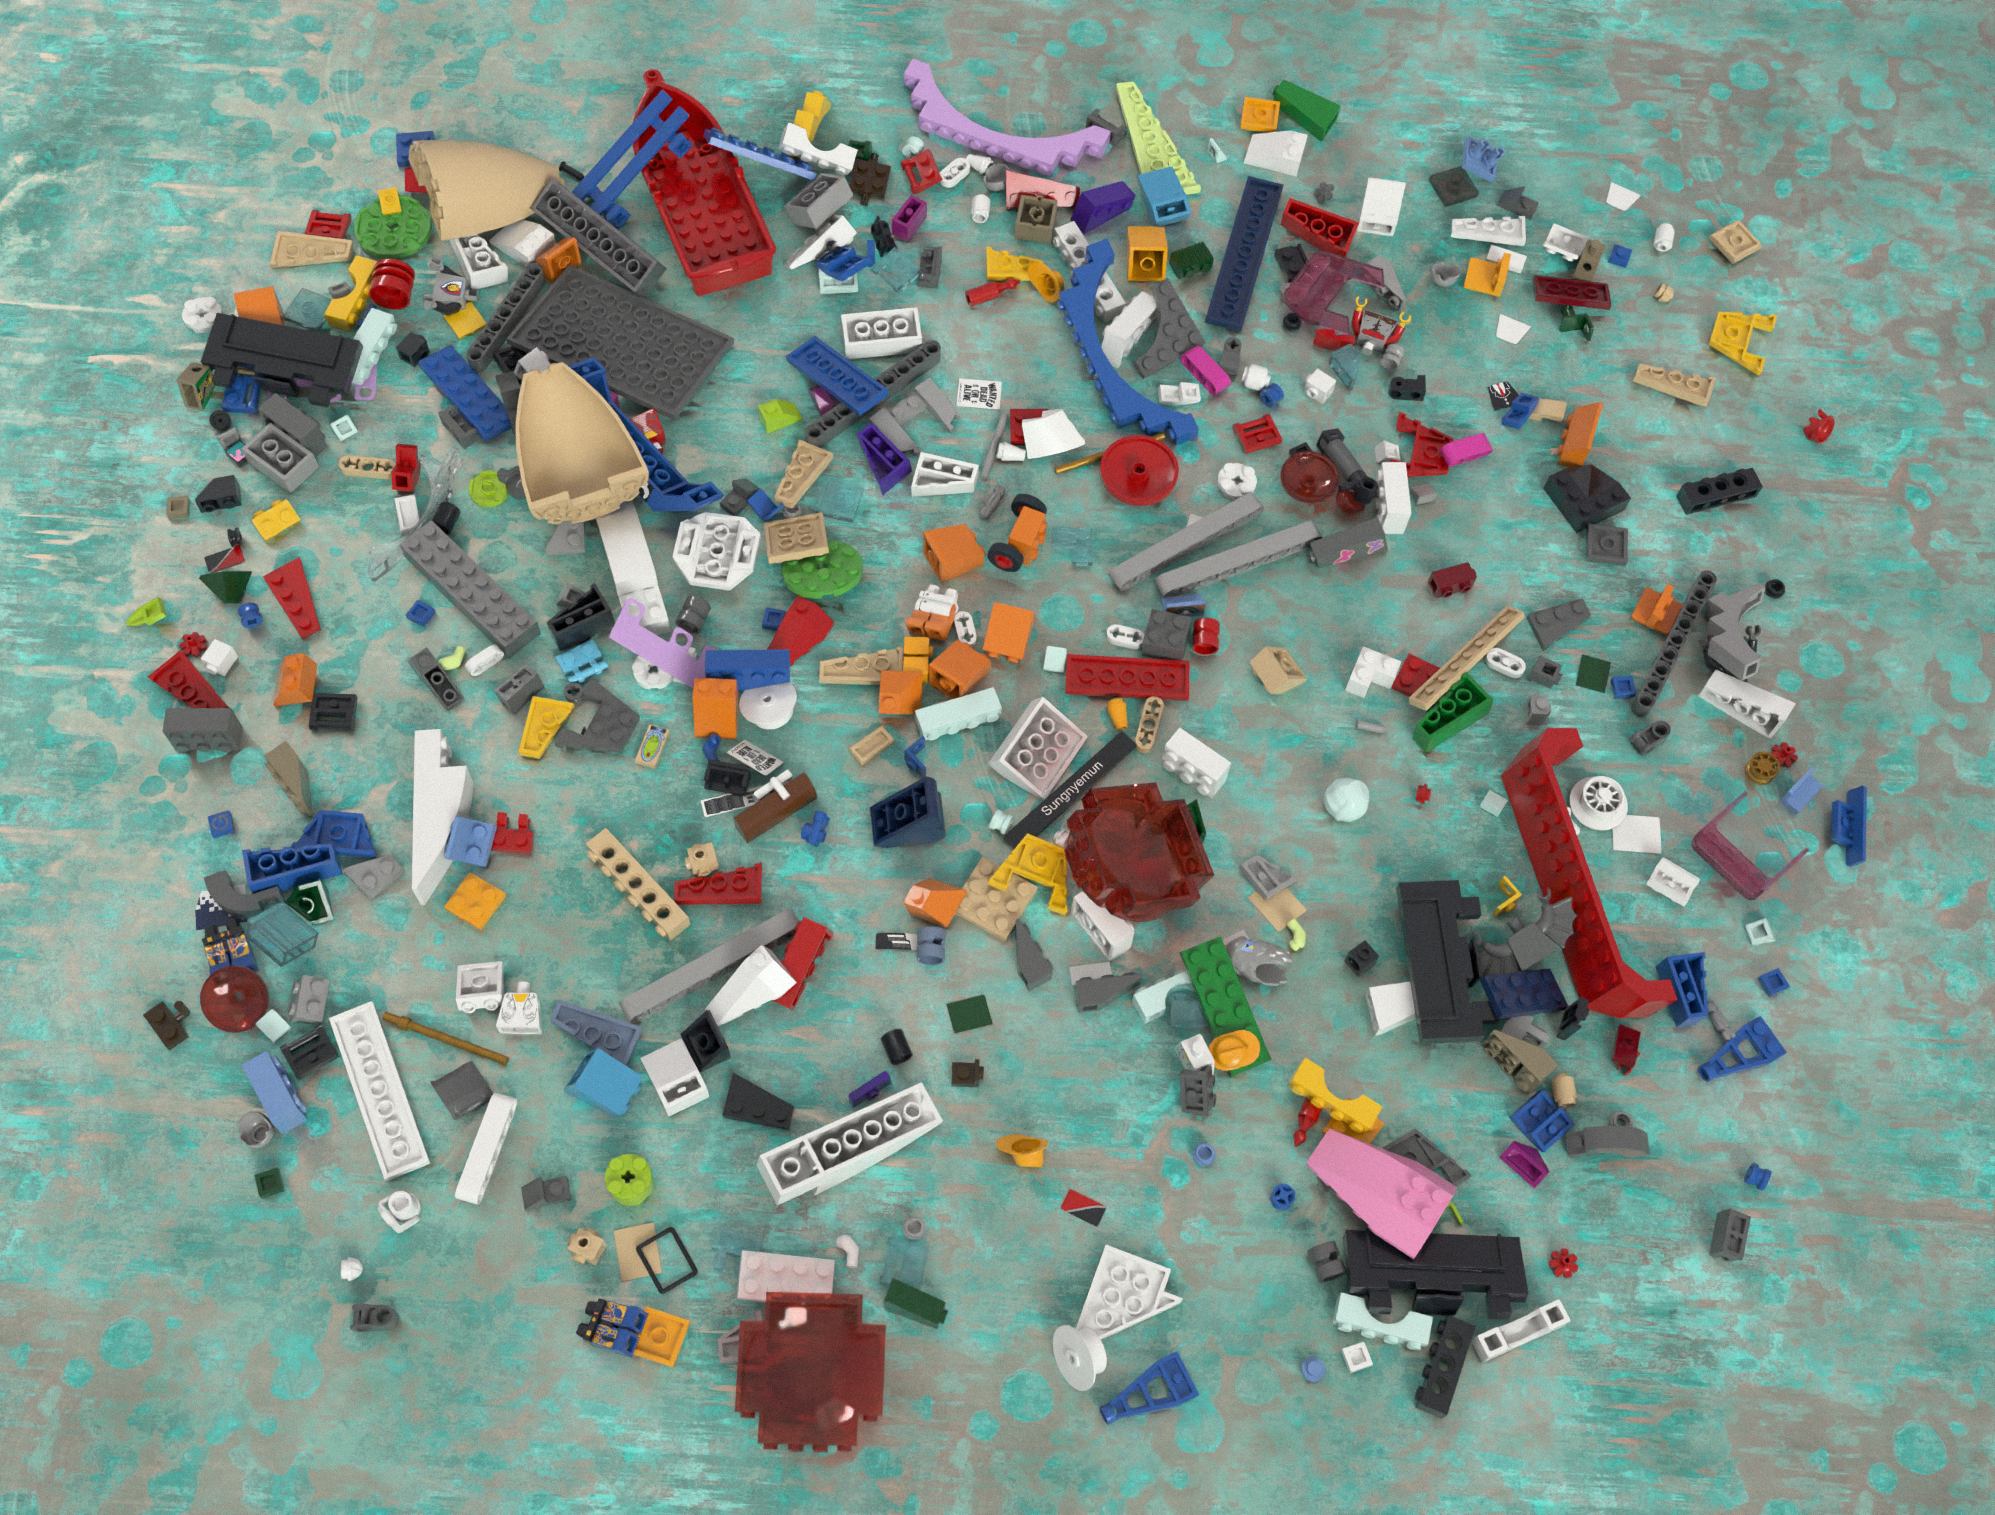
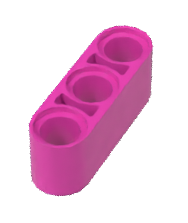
M1199 345L1181 355L1183 365L1210 394L1216 395L1231 385L1230 378L1226 372Z
M1485 433L1450 442L1441 447L1440 451L1448 467L1482 458L1490 454L1493 449Z

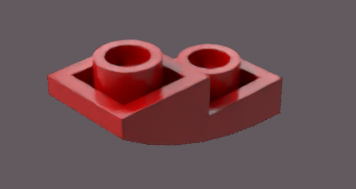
M1316 329L1313 344L1331 351L1352 353L1355 336L1346 334L1335 335V329Z

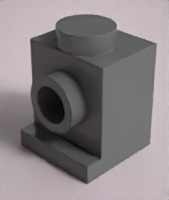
M1540 655L1528 677V681L1531 682L1533 680L1551 689L1553 684L1558 685L1563 675L1559 673L1562 665Z

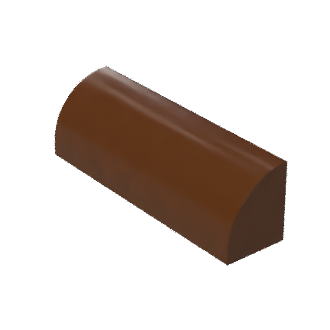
M805 772L784 785V788L790 794L786 800H783L777 791H774L733 817L735 828L746 843L751 842L817 799L815 788Z

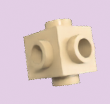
M712 842L695 844L687 849L688 857H685L687 869H692L694 876H706L712 871L719 870Z
M579 1228L577 1233L571 1235L567 1245L573 1260L584 1264L586 1261L596 1266L607 1244L604 1239L598 1237L600 1235L598 1232L587 1228L586 1231Z

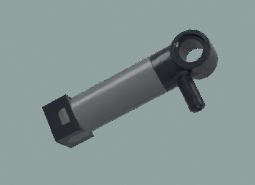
M1338 428L1322 431L1316 446L1322 454H1328L1347 481L1346 483H1340L1338 489L1340 491L1353 489V497L1358 503L1363 505L1370 504L1378 489L1377 481L1366 475L1343 443L1345 437Z

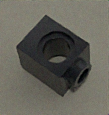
M1364 940L1349 951L1344 962L1357 977H1360L1376 964L1379 955Z

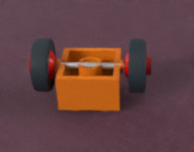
M1018 494L1012 501L1011 510L1018 519L1009 536L1008 544L994 543L988 551V560L995 567L1003 571L1017 572L1022 564L1030 566L1032 560L1037 559L1039 545H1043L1047 536L1045 531L1048 523L1045 522L1047 508L1041 500L1029 494Z

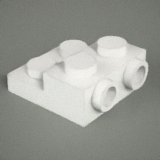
M503 961L458 966L456 1002L459 1011L463 1010L466 1013H472L479 1008L496 1010L498 1006H502L505 992L503 985Z

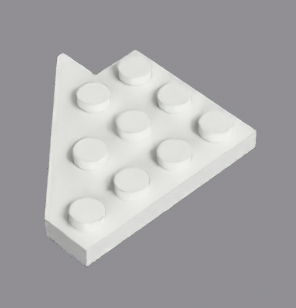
M1105 1245L1076 1330L1088 1327L1102 1340L1181 1304L1183 1298L1164 1291L1171 1269Z

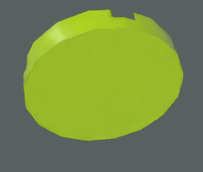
M482 471L478 473V476L473 477L468 485L472 501L481 507H495L501 504L508 496L506 485L498 480L497 471Z

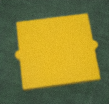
M472 302L466 304L465 310H460L450 316L443 315L459 340L471 334L474 335L475 332L483 329L487 324Z

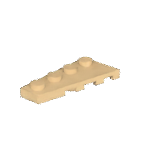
M278 231L269 265L271 268L350 261L354 243L352 240Z
M1639 364L1633 382L1706 407L1716 377L1700 378L1699 374L1692 373L1689 376L1683 375L1681 371L1677 370L1667 372L1664 368Z
M800 439L797 444L798 447L792 455V461L787 466L785 477L782 478L775 494V502L783 503L784 506L791 509L833 460L832 452Z
M903 646L888 651L886 649L878 650L877 653L872 654L861 653L851 658L845 656L820 661L819 683L880 685L881 670H903Z

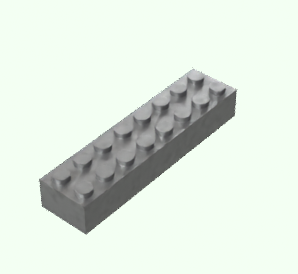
M553 178L530 208L566 238L575 237L578 247L643 298L647 297L667 269Z
M432 520L399 544L404 557L493 644L498 645L508 658H511L541 634L537 621Z

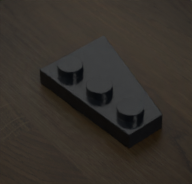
M733 1073L723 1111V1118L790 1130L794 1106Z

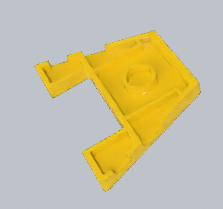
M1718 312L1708 345L1760 376L1766 358L1746 352L1752 329L1755 327L1772 332L1777 315L1770 314L1767 317L1755 313L1753 316L1736 312Z
M1027 833L992 875L987 885L1005 892L1012 873L1033 880L1053 889L1046 909L1064 916L1067 913V849Z

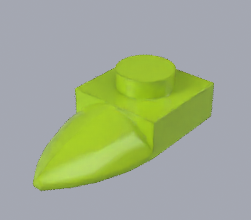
M157 596L139 607L129 617L126 626H138L145 623L150 626L166 617L163 600Z

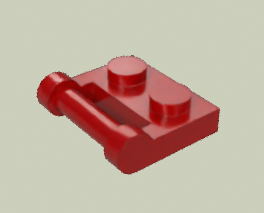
M929 148L910 159L902 160L900 163L902 170L907 174L913 194H918L943 180ZM915 166H917L922 178L921 182H917L912 170Z
M312 210L304 234L345 239L348 226L352 220L351 214L344 213L339 215Z
M1270 414L1243 424L1236 423L1232 425L1233 432L1237 435L1245 454L1278 445L1282 442V437ZM1265 425V427H1262V428L1255 429V430H1252V431H1249V432H1245V433H1244V431H1246V430H1250V429H1253V428H1256V427H1260V426Z

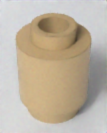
M1567 1073L1555 1075V1078L1551 1080L1558 1107L1567 1108L1575 1106L1578 1098L1574 1078L1568 1076Z

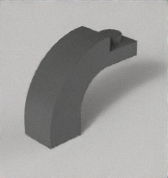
M226 870L204 877L207 890L216 904L224 912L237 918L258 919L266 917L264 913L265 908H274L280 903L285 902L278 886L246 895L234 890L232 880Z
M1595 1126L1583 1128V1131L1566 1133L1567 1152L1571 1158L1598 1153H1615L1623 1155L1628 1159L1650 1155L1648 1134L1637 1128Z

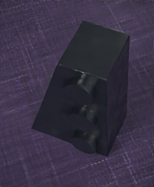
M594 583L590 586V590L583 596L579 595L576 598V602L568 608L564 607L546 623L555 644L562 651L613 627L615 620L610 607Z

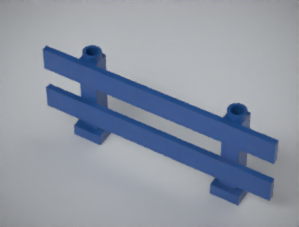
M663 89L572 191L582 201L589 194L595 201L590 207L600 215L606 212V219L618 229L631 214L618 203L615 205L613 202L668 141L670 144L667 147L680 159L693 146L681 133L678 135L675 133L690 116L685 110L679 106L665 122L658 116L672 101V98ZM651 125L657 132L602 192L596 185Z

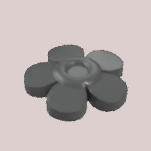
M1322 182L1319 185L1321 189L1317 188L1314 191L1317 200L1323 203L1325 198L1330 200L1333 197L1331 192L1334 190L1333 184L1327 185L1326 182Z

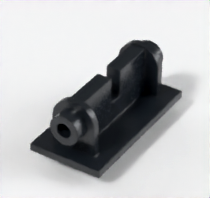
M877 216L871 225V234L874 237L880 257H883L885 252L894 254L897 247L894 239L889 238L892 236L889 224L884 220L881 221L880 217Z

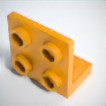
M1504 252L1502 259H1498L1497 263L1471 257L1463 287L1500 297L1506 281L1511 254Z

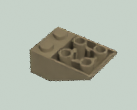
M285 741L264 755L268 762L265 766L277 784L281 785L288 798L292 799L300 813L306 812L312 818L309 774L298 755Z
M1493 1030L1482 1044L1486 1054L1494 1058L1500 1064L1502 1071L1510 1075L1516 1081V1085L1528 1094L1541 1085L1559 1066L1543 1048L1497 1030Z

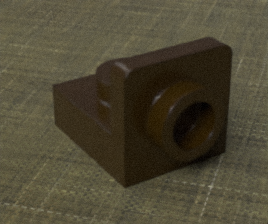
M975 1059V1063L952 1062V1086L978 1087L979 1080H983L984 1066H979L980 1059Z

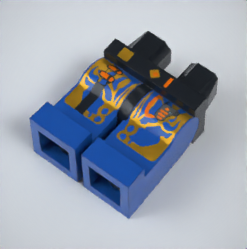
M236 918L225 922L227 931L220 933L216 925L204 929L205 938L202 939L210 967V977L216 985L237 979L236 974L240 978L259 971L248 934Z
M600 1298L598 1302L589 1301L585 1308V1314L591 1316L589 1324H579L576 1334L592 1346L632 1358L640 1338L634 1333L641 1335L649 1314L637 1306H626ZM639 1316V1323L636 1326H634L637 1317ZM630 1339V1346L626 1349L627 1343Z

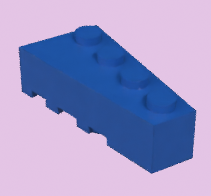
M706 650L705 677L737 680L738 691L790 682V650Z
M333 844L304 845L303 848H292V846L279 850H271L270 848H261L260 851L242 850L247 883L253 894L276 886L282 892L296 888L303 883L317 879L324 880L343 874L340 858Z

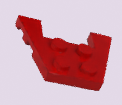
M1399 412L1395 430L1415 434L1411 461L1406 463L1407 477L1447 475L1449 467L1440 448L1453 442L1454 439L1434 428L1428 429L1421 425L1420 421L1416 419L1413 421L1407 418L1406 414ZM1392 459L1390 460V462H1402Z

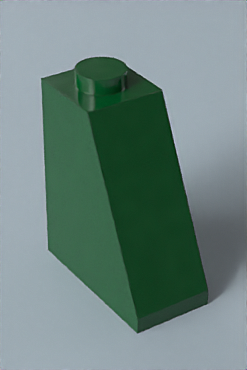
M892 1278L884 1299L886 1311L938 1329L939 1323L944 1324L948 1314V1310H945L946 1302Z

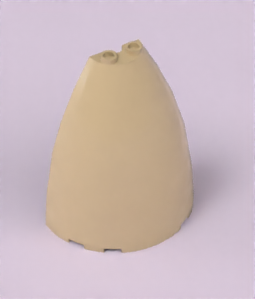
M458 140L413 141V145H410L408 159L418 185H425L430 197V215L441 241L501 228L534 214L535 212L530 208L552 178L565 187L563 177L560 178L557 164H550L532 155L508 147L484 142Z
M563 362L552 363L548 365L545 371L533 369L523 374L516 415V452L522 485L531 514L538 520L546 519L547 523L561 524L563 521L570 520L571 524L607 515L619 509V504L625 500H633L640 493L639 488L646 486L649 471L635 442L607 401L586 380Z

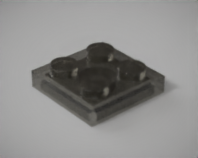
M1462 166L1430 175L1429 182L1445 207L1478 197L1479 192Z

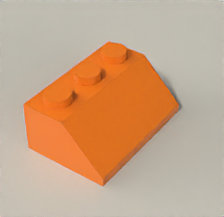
M1598 402L1575 407L1572 415L1568 414L1565 425L1568 427L1567 430L1564 429L1561 440L1564 442L1563 445H1559L1556 454L1559 456L1557 464L1569 468L1583 465L1592 446L1603 403Z

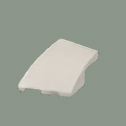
M1062 409L1042 411V417L1022 420L1028 459L1061 453L1085 444V439L1081 437L1074 424L1069 421Z

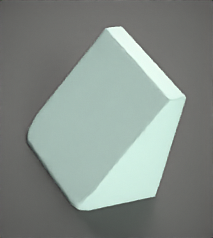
M1210 138L1207 152L1217 164L1226 160L1227 157L1213 138Z
M348 415L329 425L340 441L358 432Z
M1047 646L1043 670L1064 673L1067 649Z
M1489 790L1479 807L1498 817L1508 800Z
M1766 918L1745 925L1752 945L1776 941L1769 921Z
M271 1009L256 1023V1026L273 1043L291 1029L274 1009Z

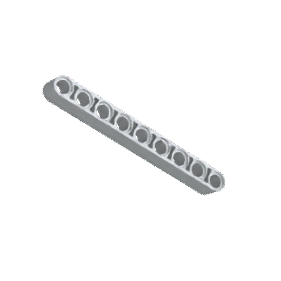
M1249 492L1111 569L1109 577L1120 591H1124L1256 518L1263 512L1264 506L1252 492Z
M1307 521L1163 573L1155 579V583L1163 598L1175 597L1311 547V542L1323 537L1314 521Z
M792 909L785 910L625 997L620 1002V1006L629 1022L632 1024L637 1023L736 969L761 945L772 949L794 937L796 934L794 933V928L799 920Z

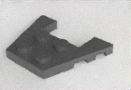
M590 679L583 692V697L601 705L584 735L563 728L555 741V747L563 748V746H569L581 750L582 748H594L595 751L622 753L640 720V715L594 679Z
M1417 1129L1408 1132L1382 1148L1417 1161L1431 1171L1440 1168L1447 1180L1455 1186L1472 1176L1466 1169L1463 1170L1450 1156L1447 1157L1433 1142Z

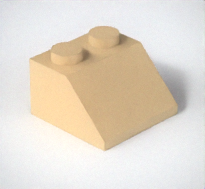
M1266 646L1249 661L1253 667L1252 671L1256 676L1260 677L1264 683L1265 690L1271 694H1282L1308 680L1288 650L1283 647Z

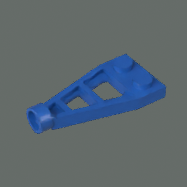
M1759 1016L1743 1025L1735 1033L1734 1038L1732 1037L1708 1062L1698 1067V1072L1704 1081L1709 1082L1714 1078L1766 1066L1784 1056L1787 1052L1763 1018ZM1744 1039H1748L1758 1052V1056L1745 1058L1738 1049V1045ZM1729 1051L1738 1062V1064L1727 1067L1721 1059Z
M1176 1351L1156 1361L1110 1403L1099 1407L1105 1423L1109 1425L1119 1419L1178 1407L1198 1397L1199 1393ZM1160 1376L1163 1378L1170 1393L1167 1397L1153 1399L1147 1390V1385L1155 1377ZM1136 1390H1140L1146 1404L1130 1408L1126 1401L1127 1396ZM1112 1407H1115V1408H1116V1410H1117V1414H1116V1415H1115V1413H1114Z

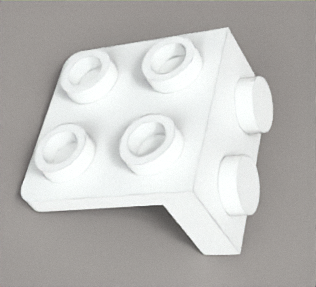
M1554 223L1543 246L1546 247L1545 251L1552 254L1559 252L1563 254L1562 258L1573 262L1574 259H1579L1588 237Z

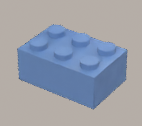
M265 1051L242 1064L267 1116L282 1134L307 1121L304 1114L307 1112V1108L296 1093L298 1091L287 1077L288 1072L276 1055L272 1057L268 1051Z

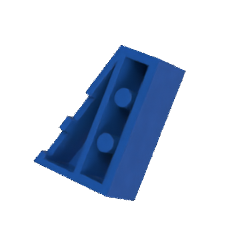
M1705 952L1666 957L1655 966L1660 980H1671L1678 999L1669 1005L1676 1027L1696 1025L1708 1016L1707 990H1705L1704 979L1706 978V971L1704 970Z

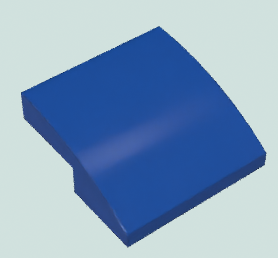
M842 246L839 252H832L815 264L828 276L843 282L870 265L868 257L857 255L855 248Z
M1544 1089L1539 1090L1509 1117L1526 1138L1541 1152H1545L1575 1125L1562 1107H1557Z

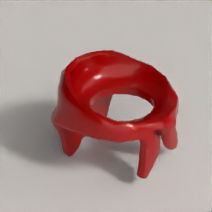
M1821 409L1818 410V416L1821 420L1810 417V425L1803 428L1806 437L1819 444L1827 440L1835 425L1834 417L1832 415L1827 416Z

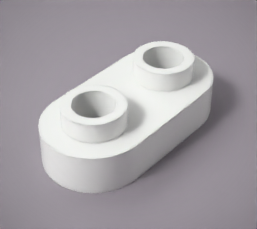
M957 158L940 172L943 178L940 184L950 188L959 183L970 172L969 161L964 158Z
M1492 648L1485 657V662L1490 668L1511 678L1521 677L1526 669V664L1521 658L1500 648Z

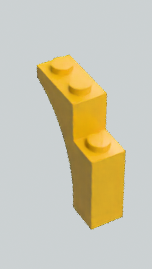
M813 90V93H806L802 111L797 110L794 125L806 129L807 137L811 144L821 120L831 108V103L827 100L826 96H823L824 93ZM791 155L793 158H800L796 155Z

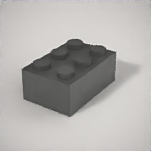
M275 393L258 408L266 426L269 423L273 424L313 453L315 458L328 447L325 442L326 437L320 430L321 425L313 417L310 419L301 408H295L286 397L282 398Z
M166 708L162 732L174 749L180 752H187L189 750H199L202 752L221 750L230 752L240 749L243 727L231 708Z

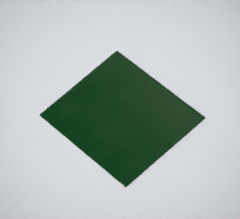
M1582 654L1576 685L1605 693L1611 662Z
M985 995L946 1004L954 1033L993 1024Z

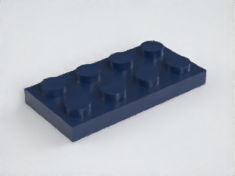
M1550 968L1484 976L1480 980L1498 1019L1564 1011L1569 1007Z

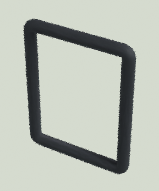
M673 1227L665 1229L636 1247L639 1257L661 1294L694 1277L698 1272ZM671 1232L693 1272L663 1289L641 1248Z

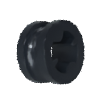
M238 527L233 531L228 529L227 534L231 547H235L236 544L243 545L240 529Z

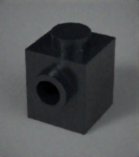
M410 332L396 347L399 358L409 365L416 367L418 361L427 357L430 352L427 340L421 335Z

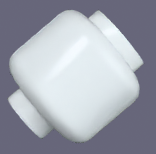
M1251 364L1245 368L1242 382H1244L1246 388L1262 391L1264 386L1268 387L1271 376L1268 375V368Z

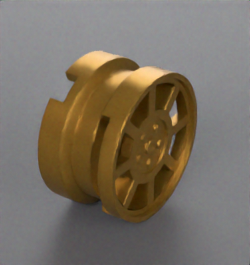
M1768 752L1756 753L1745 767L1749 780L1759 785L1770 783L1780 770L1779 761Z

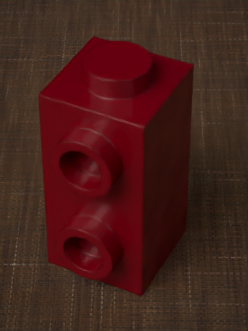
M1469 562L1433 571L1429 577L1428 584L1435 598H1446L1457 592L1464 593L1471 590L1477 576Z

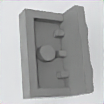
M303 974L297 981H294L291 993L294 994L293 1002H290L287 1012L290 1015L289 1022L295 1023L297 1020L315 1024L322 1023L329 980Z

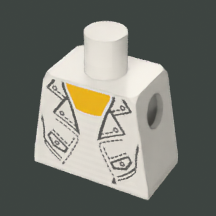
M518 982L516 993H505L496 1023L500 1034L543 1033L540 999L536 993H530L531 984L529 982Z
M1201 1034L1186 1039L1175 1046L1174 1049L1186 1070L1200 1071L1204 1068V1072L1207 1066H1212V1074L1214 1073L1215 1061Z

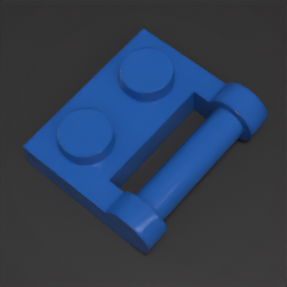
M237 375L233 388H226L221 407L223 411L257 413V402L261 388L251 379L252 376ZM249 386H253L250 400L247 404H245Z

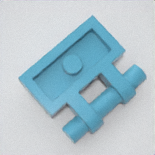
M593 639L555 657L565 676L574 674L567 678L569 684L577 682L580 684L585 681V678L594 674H601L602 670L608 668L605 660L597 663V661L603 658ZM589 665L591 666V667H589V668H587V669H585V670H583V671H580V669H582V668H584V667H586V666H589Z

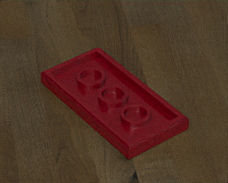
M1534 275L1533 277L1534 297L1537 302L1610 310L1611 308L1607 283Z

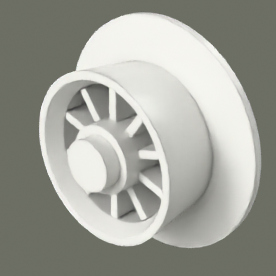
M790 682L745 690L739 702L740 711L746 720L760 728H779L792 717L793 708L797 700L796 690Z
M1605 776L1587 777L1577 782L1570 792L1569 805L1575 818L1588 828L1601 831L1610 830L1621 824L1626 817L1628 811L1626 796L1621 785L1612 778Z
M1063 1325L1056 1329L1053 1336V1353L1061 1374L1073 1388L1079 1391L1090 1389L1095 1382L1096 1374L1102 1373L1106 1368L1107 1358L1102 1341L1088 1327L1076 1330L1072 1326Z

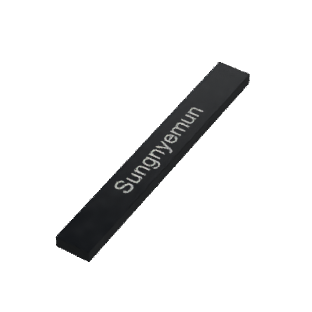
M1121 731L1004 835V840L1015 849L1027 833L1037 837L1136 748V743Z

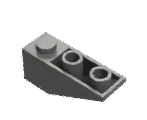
M427 647L407 661L446 710L464 699Z
M1018 918L1015 923L1018 975L1028 991H1031L1051 980L1054 969L1051 962L1042 956V949L1037 941L1033 942L1028 926L1025 923L1022 924Z
M1128 972L1122 976L1115 977L1113 975H1104L1097 979H1092L1091 977L1080 978L1075 983L1078 1013L1102 1010L1138 986L1141 981V974Z

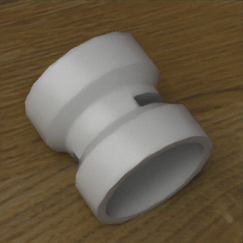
M1389 344L1385 350V355H1383L1380 361L1381 366L1386 370L1396 371L1400 365V360L1404 356V349L1399 345Z

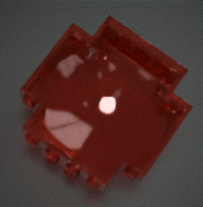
M1156 782L1091 788L1081 799L1084 809L1076 810L1066 820L1070 833L1064 852L1077 888L1082 889L1097 906L1106 908L1111 915L1133 922H1148L1165 916L1171 910L1190 908L1201 898L1198 890L1214 876L1185 799L1163 801Z
M766 1292L765 1322L740 1321L735 1413L740 1414V1418L754 1419L755 1416H759L758 1444L763 1445L764 1450H778V1445H784L788 1447L790 1452H803L804 1447H812L813 1452H828V1448L837 1447V1451L852 1452V1447H857L859 1419L867 1422H877L878 1417H883L886 1325L863 1324V1294Z

